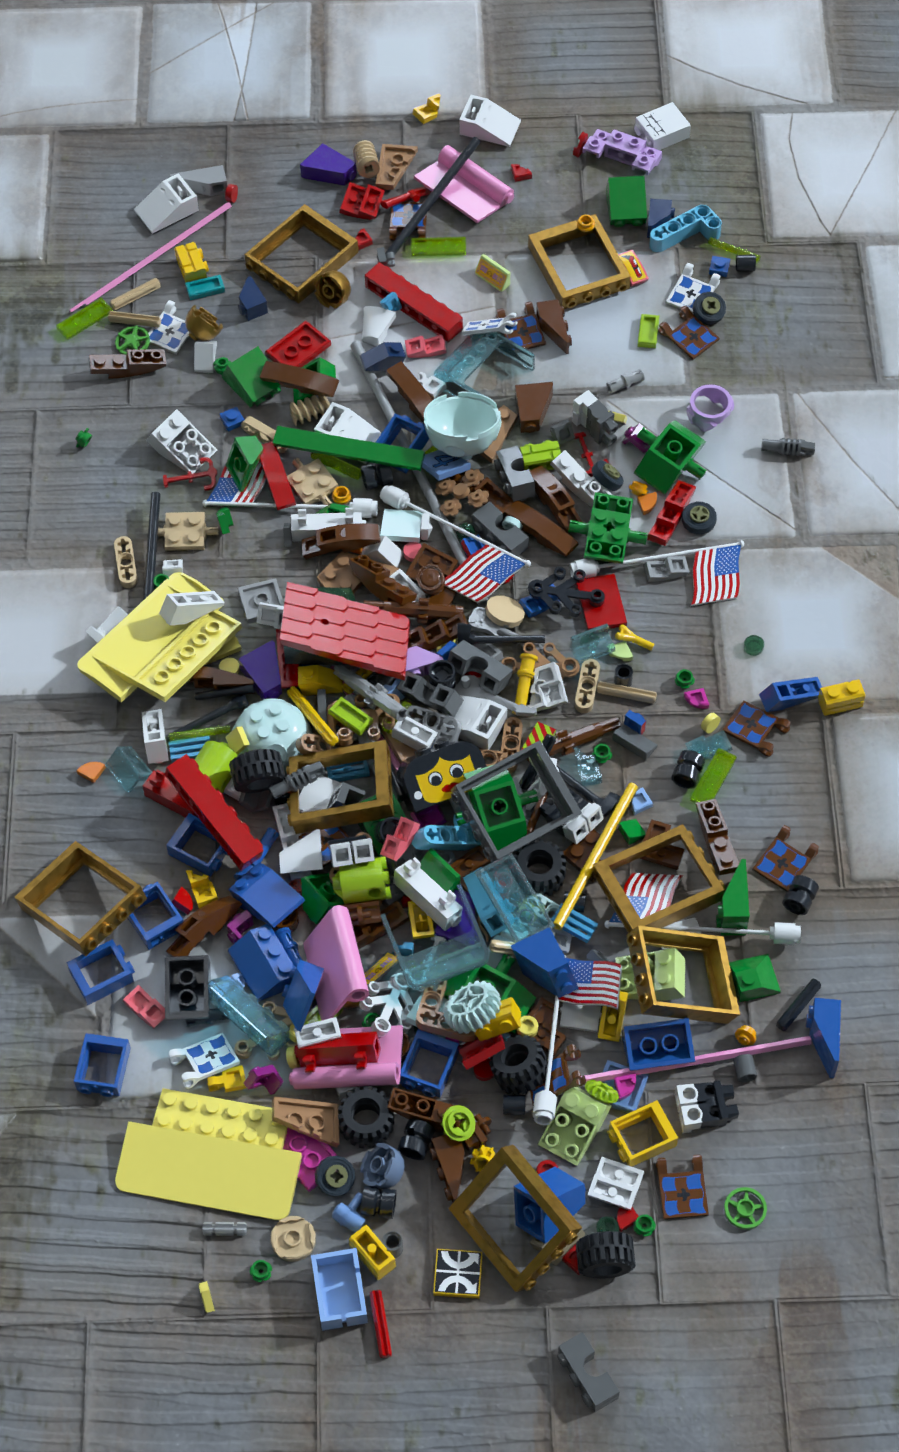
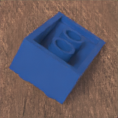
M262 863L252 867L246 875L229 888L233 898L242 903L241 909L247 910L251 915L273 928L305 901L278 874Z
M299 960L297 966H292L288 977L292 979L291 984H286L282 993V997H285L283 1007L296 1030L300 1032L324 970L322 967L303 960Z
M814 998L813 1006L809 1005L808 1014L806 1015V1027L809 1028V1036L829 1078H834L840 1054L841 1000Z

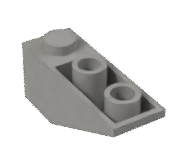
M223 165L179 172V175L194 193L207 196L225 194L227 180Z

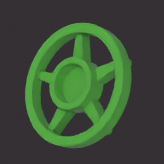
M137 325L127 327L118 333L115 341L116 348L120 354H127V352L123 351L128 347L129 349L138 350L137 347H139L141 341L146 340L145 345L139 350L147 349L150 344V336L144 328ZM133 331L132 334L125 335L127 332ZM137 331L143 332L146 336H138ZM120 339H125V343L119 347Z
M741 1187L733 1190L727 1196L724 1211L732 1225L740 1229H753L764 1221L767 1205L765 1199L758 1191L748 1187ZM745 1192L744 1199H741L739 1202L730 1200L735 1194ZM748 1193L758 1197L762 1204L754 1205L749 1199ZM728 1204L736 1208L737 1215L734 1219L729 1213ZM763 1208L762 1217L755 1222L753 1218L754 1211ZM741 1217L748 1218L752 1224L744 1225L736 1221Z

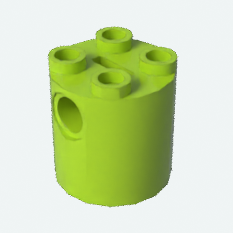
M207 741L196 756L195 761L198 763L202 774H206L210 778L214 789L223 793L232 778L229 767L230 761L238 755L225 742Z
M386 856L374 858V861L356 864L353 861V864L339 866L338 873L335 877H332L334 893L344 900V904L392 899L390 886H386V884H390L389 872L384 871V869H387Z

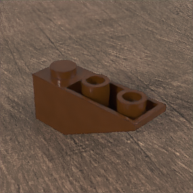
M558 299L536 302V316L541 330L565 354H569L572 338L571 335L567 334V320L564 321L563 319L565 317L564 307L560 306Z
M393 1087L387 1109L408 1120L419 1119L427 1122L434 1127L435 1132L444 1134V1128L441 1125L443 1121L442 1115L448 1108L455 1105Z
M446 1134L432 1139V1147L429 1148L432 1160H437L439 1168H436L440 1181H445L446 1188H444L446 1198L454 1203L459 1197L465 1156L461 1141L450 1140V1137Z

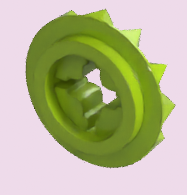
M590 1080L585 1084L588 1094L600 1102L607 1104L616 1103L619 1098L618 1092L613 1087L602 1083L600 1080Z
M455 1105L448 1108L442 1115L443 1121L441 1125L444 1128V1134H447L450 1140L464 1141L474 1133L475 1118L468 1108L462 1105ZM455 1119H464L460 1124V1128L452 1127L455 1124Z

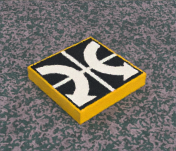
M437 1249L433 1295L479 1299L482 1252Z

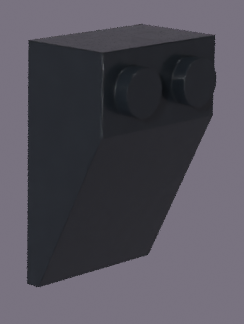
M209 956L165 957V1021L209 1019L211 963Z

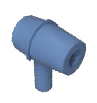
M358 1192L348 1206L341 1202L335 1207L332 1218L340 1226H344L354 1232L362 1228L366 1219L356 1210L362 1202L363 1194Z

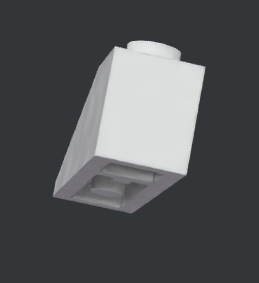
M215 591L167 594L159 614L169 625H182L224 606L225 602Z
M162 709L142 712L144 743L148 764H159L169 761Z

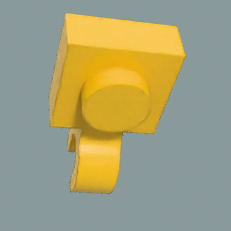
M243 1065L221 1072V1076L207 1078L209 1092L217 1091L224 1087L225 1093L247 1089L244 1085L246 1079Z

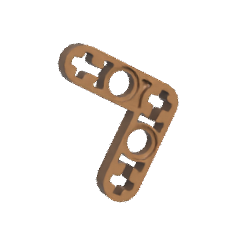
M334 701L327 707L328 726L337 736L335 726L338 725L341 728L346 726L328 714V710L336 702ZM304 734L296 740L295 744L297 750L302 754L323 751L320 747V742L325 743L327 750L337 749V746L339 748L348 747L342 746L339 743H335V746H330L321 735Z
M510 717L505 721L501 751L479 749L483 758L492 757L494 759L493 763L486 764V766L494 765L506 759L508 755H513L520 751L522 722L519 718ZM512 725H516L514 735H511ZM509 741H513L517 744V746L513 749L507 748L505 744ZM518 764L507 769L508 772H514L517 769Z
M432 974L427 980L416 1014V1026L420 1030L464 1042L474 1041L477 1036L472 1030L468 1034L465 1032L459 1034L451 1028L445 1029L441 1026V1023L446 1022L443 1016L444 1013L439 1012L446 991L447 980L441 974ZM439 982L440 985H438L437 992L433 991L435 983ZM431 998L436 1000L437 1004L430 1006L425 1001ZM424 1017L429 1018L427 1022L423 1021Z

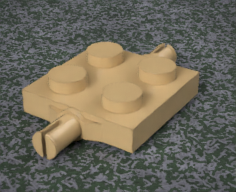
M299 458L294 459L292 463L297 470L288 475L287 478L291 488L303 504L311 505L320 501L324 505L332 504L328 496L338 487V483L319 458L307 465H303Z
M205 512L166 513L164 527L158 528V536H164L165 551L204 550L207 535L219 534L218 527L206 526Z

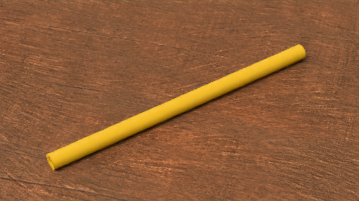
M629 783L557 914L552 924L555 929L562 930L593 872V864L599 861L638 787L636 784Z

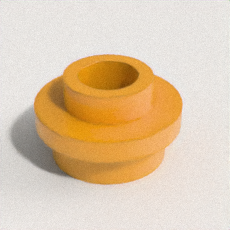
M582 215L577 220V228L582 232H589L595 227V221L590 215Z
M633 481L632 485H629V489L632 490L631 493L641 496L648 492L646 490L647 485L642 482Z
M338 486L332 493V499L336 504H346L351 500V492L345 486Z
M743 1025L736 1030L735 1037L740 1044L751 1046L756 1041V1031L750 1026Z

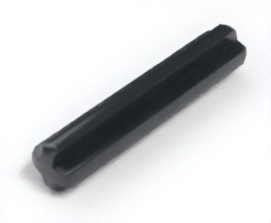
M546 734L542 741L548 754L556 742V738L550 734ZM531 762L519 781L520 787L524 790L529 789L537 775Z
M811 979L777 1021L776 1026L779 1029L786 1031L819 991L821 983L816 979Z

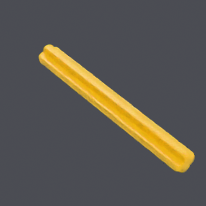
M292 686L287 690V695L330 746H335V743L339 741L338 737L295 686Z

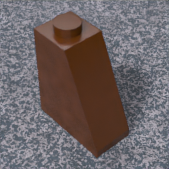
M553 381L515 385V401L521 433L540 431L553 397Z

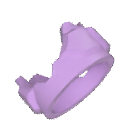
M701 386L691 395L690 405L687 407L688 419L692 425H696L701 431L706 432L722 423L734 409V401L729 392L720 386ZM698 396H705L713 403H721L724 411L716 415H707L700 412L694 403Z

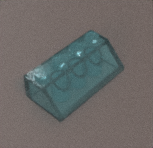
M512 853L475 871L478 880L515 943L549 927L552 931L555 925Z
M228 975L210 980L208 982L210 1002L270 1057L290 1040L288 1026L283 1021L276 1020L272 1011L268 1007L263 1008L252 993L248 994L243 990L244 987L238 980H233Z

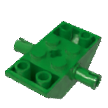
M676 420L669 423L658 436L652 434L645 427L638 433L637 438L651 447L633 474L664 495H666L685 471H688L699 480L705 475L707 470L693 460L706 441Z
M595 492L590 521L584 523L570 520L568 532L586 534L587 542L584 558L623 564L626 543L633 542L646 545L648 533L632 531L629 528L633 498Z
M491 766L464 773V780ZM505 770L468 790L472 807L497 851L527 835L526 819L521 806L539 801L538 796L529 798V796L537 794L535 789L517 794L514 781L508 770ZM495 803L496 805L501 806V809H499L498 812L497 810H494L493 806L495 805ZM462 812L455 813L456 819L463 817ZM464 819L457 821L459 826L467 823Z
M507 954L502 955L495 969L479 960L461 958L447 981L444 998L449 1000V996L454 995L455 990H460L462 986H467L469 982L474 984L477 980L479 982L485 981L494 986L501 998L500 1001L512 997L521 1011V1017L527 1016L536 1001V997L517 980L507 975L515 962L511 956L507 958ZM512 1030L510 1033L516 1035L517 1030Z

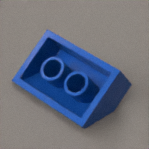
M265 924L250 930L228 949V953L257 1002L282 993L285 985L291 984L292 979L288 977L293 963L270 925Z
M689 1018L624 1026L621 1030L624 1052L630 1071L696 1062Z

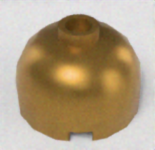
M327 271L315 279L314 287L316 286L317 290L315 295L325 307L330 308L331 306L336 309L348 300L351 293V285L347 277L341 272Z
M194 305L189 310L185 319L186 328L190 332L189 336L196 341L198 339L202 341L214 339L223 329V325H218L216 323L218 319L202 307L198 310L196 309L197 305Z

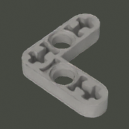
M413 705L407 709V717L438 732L434 744L444 740H449L450 742L458 741L462 728L458 720ZM417 712V714L424 716L423 720L413 718L412 713ZM432 716H436L438 719L437 724L430 727L429 719ZM443 723L453 725L455 729L449 730L443 727Z

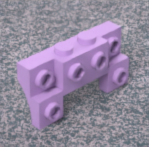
M597 129L583 147V153L587 151L596 154V158H599L604 152L605 157L631 165L632 170L637 168L646 171V175H649L650 171L655 166H658L662 159V151L646 146V140L617 130H613L610 134Z

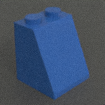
M550 927L511 945L523 975L560 998L579 989L570 966Z
M557 1167L538 1174L572 1216L586 1204V1189L583 1182ZM521 1183L515 1185L516 1226L543 1243L549 1242L559 1229Z

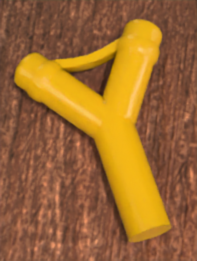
M625 625L619 627L620 632L615 634V639L633 642L652 651L654 643L635 635Z

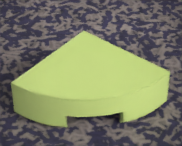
M626 641L607 647V652L611 657L623 659V661L633 660V655Z

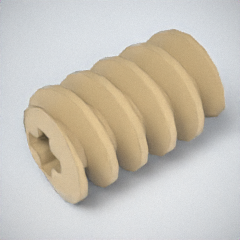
M367 140L358 142L353 148L357 171L362 177H375L380 171L373 143Z
M313 395L311 400L308 397L305 398L304 403L302 400H298L297 405L291 402L290 414L295 426H297V420L304 424V418L311 422L312 415L317 420L318 413L323 416L330 403L327 397L319 395L318 398Z

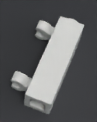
M353 507L345 508V513L306 514V509H298V514H291L292 541L299 542L302 539L315 536L316 530L343 524L366 523V520H362L361 512L353 513Z
M415 857L413 860L410 859L395 869L393 883L444 931L460 923L463 907L455 901L456 895L451 890L447 893L420 868L421 863Z

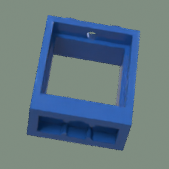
M395 413L376 443L391 445L402 428L417 435L409 446L411 449L422 450L430 438L424 424L421 422L415 423L408 416H400ZM391 466L405 474L409 470L406 468Z
M189 813L167 843L168 855L211 877L214 871L217 872L220 869L223 858L228 854L220 845L210 861L206 863L182 850L195 831L217 842L201 820Z
M158 882L143 888L147 899L137 909L159 898L171 918L145 932L133 913L128 916V920L148 950L178 934L175 929L184 921Z
M113 939L96 947L87 956L82 954L66 962L69 972L87 1005L134 982L132 975L135 973L130 961L125 962L123 957L126 955L120 944L116 946ZM113 953L123 972L90 988L80 969Z
M418 1029L401 1068L399 1084H402L404 1088L409 1090L416 1089L422 1091L428 1097L436 1096L441 1098L459 1054V1043ZM420 1047L449 1057L438 1085L409 1075Z
M86 1033L74 1078L76 1090L83 1094H91V1092L100 1093L104 1097L120 1096L131 1050L129 1040ZM92 1051L121 1055L114 1084L85 1080Z

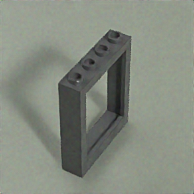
M540 740L464 780L451 789L453 801L455 804H459L463 819L471 825L474 838L478 842L480 841L484 848L483 853L485 857L491 860L492 864L582 814ZM529 758L559 810L561 817L497 851L464 792Z

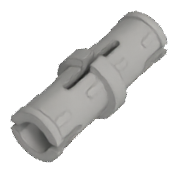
M638 369L635 372L627 375L622 374L620 378L607 382L606 387L609 393L612 394L620 389H628L631 385L644 381L645 376L642 370Z

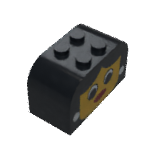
M444 740L433 744V749L425 747L414 751L415 755L405 759L397 770V782L405 795L404 802L407 811L417 812L451 799V789L464 781V773L487 767L479 748L470 742H450L449 740Z

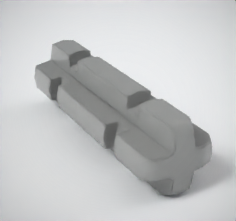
M204 1222L202 1232L205 1236H212L213 1233L216 1236H234V1234L245 1236L247 1224L245 1222H237V1224H234V1222H215V1224Z

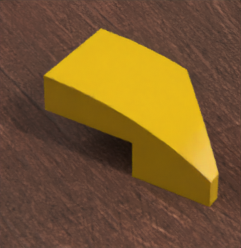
M436 94L429 97L427 103L414 108L412 114L423 124L435 119L438 115L441 95Z
M186 870L199 909L218 899L213 883L209 881L207 875L199 876L193 874L191 870Z

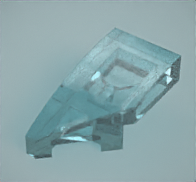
M574 748L581 784L587 786L602 783V776L598 763L595 762V756L592 754L588 756L580 752L579 748Z

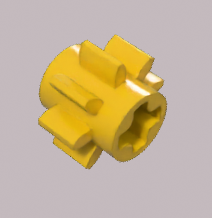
M482 1145L480 1150H473L470 1164H474L476 1172H481L494 1157L493 1147L490 1148Z

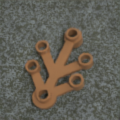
M532 642L524 644V653L533 654L538 657V663H535L534 671L537 667L551 663L535 648ZM551 642L544 645V654L553 656L558 662L556 664L559 666L562 680L565 677H573L578 674L580 665L576 659L571 657L565 658ZM527 647H532L533 650H532V651H527L526 648H527ZM552 647L553 650L549 652L546 648ZM506 657L501 662L506 666L511 665L513 667L512 674L520 670L521 662H517L513 657ZM567 666H572L573 669H572V670H567L566 667H567ZM534 678L530 682L531 685L534 684Z
M387 694L392 699L400 703V699L397 695ZM362 695L355 696V706L358 708L367 706L363 702L365 698ZM376 707L375 710L360 709L373 718V723L368 729V738L372 741L378 740L380 738L379 715L384 711L379 707ZM386 713V716L383 718V727L390 730L395 726V718ZM347 727L340 728L337 732L338 743L342 746L352 744L355 732Z

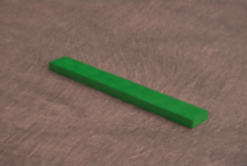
M277 426L273 439V445L278 447L421 471L425 457V451L282 426Z

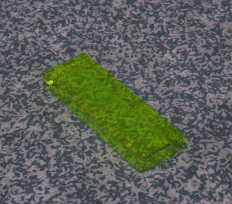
M466 237L411 238L412 256L466 255Z
M99 298L57 324V330L69 340L108 316L112 308L102 298Z
M718 748L690 797V801L697 803L715 799L737 760V756Z

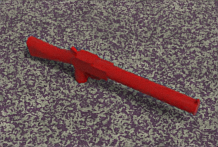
M424 186L409 190L400 196L383 200L380 203L383 208L388 209L409 199L418 202L420 197L428 195L432 191Z

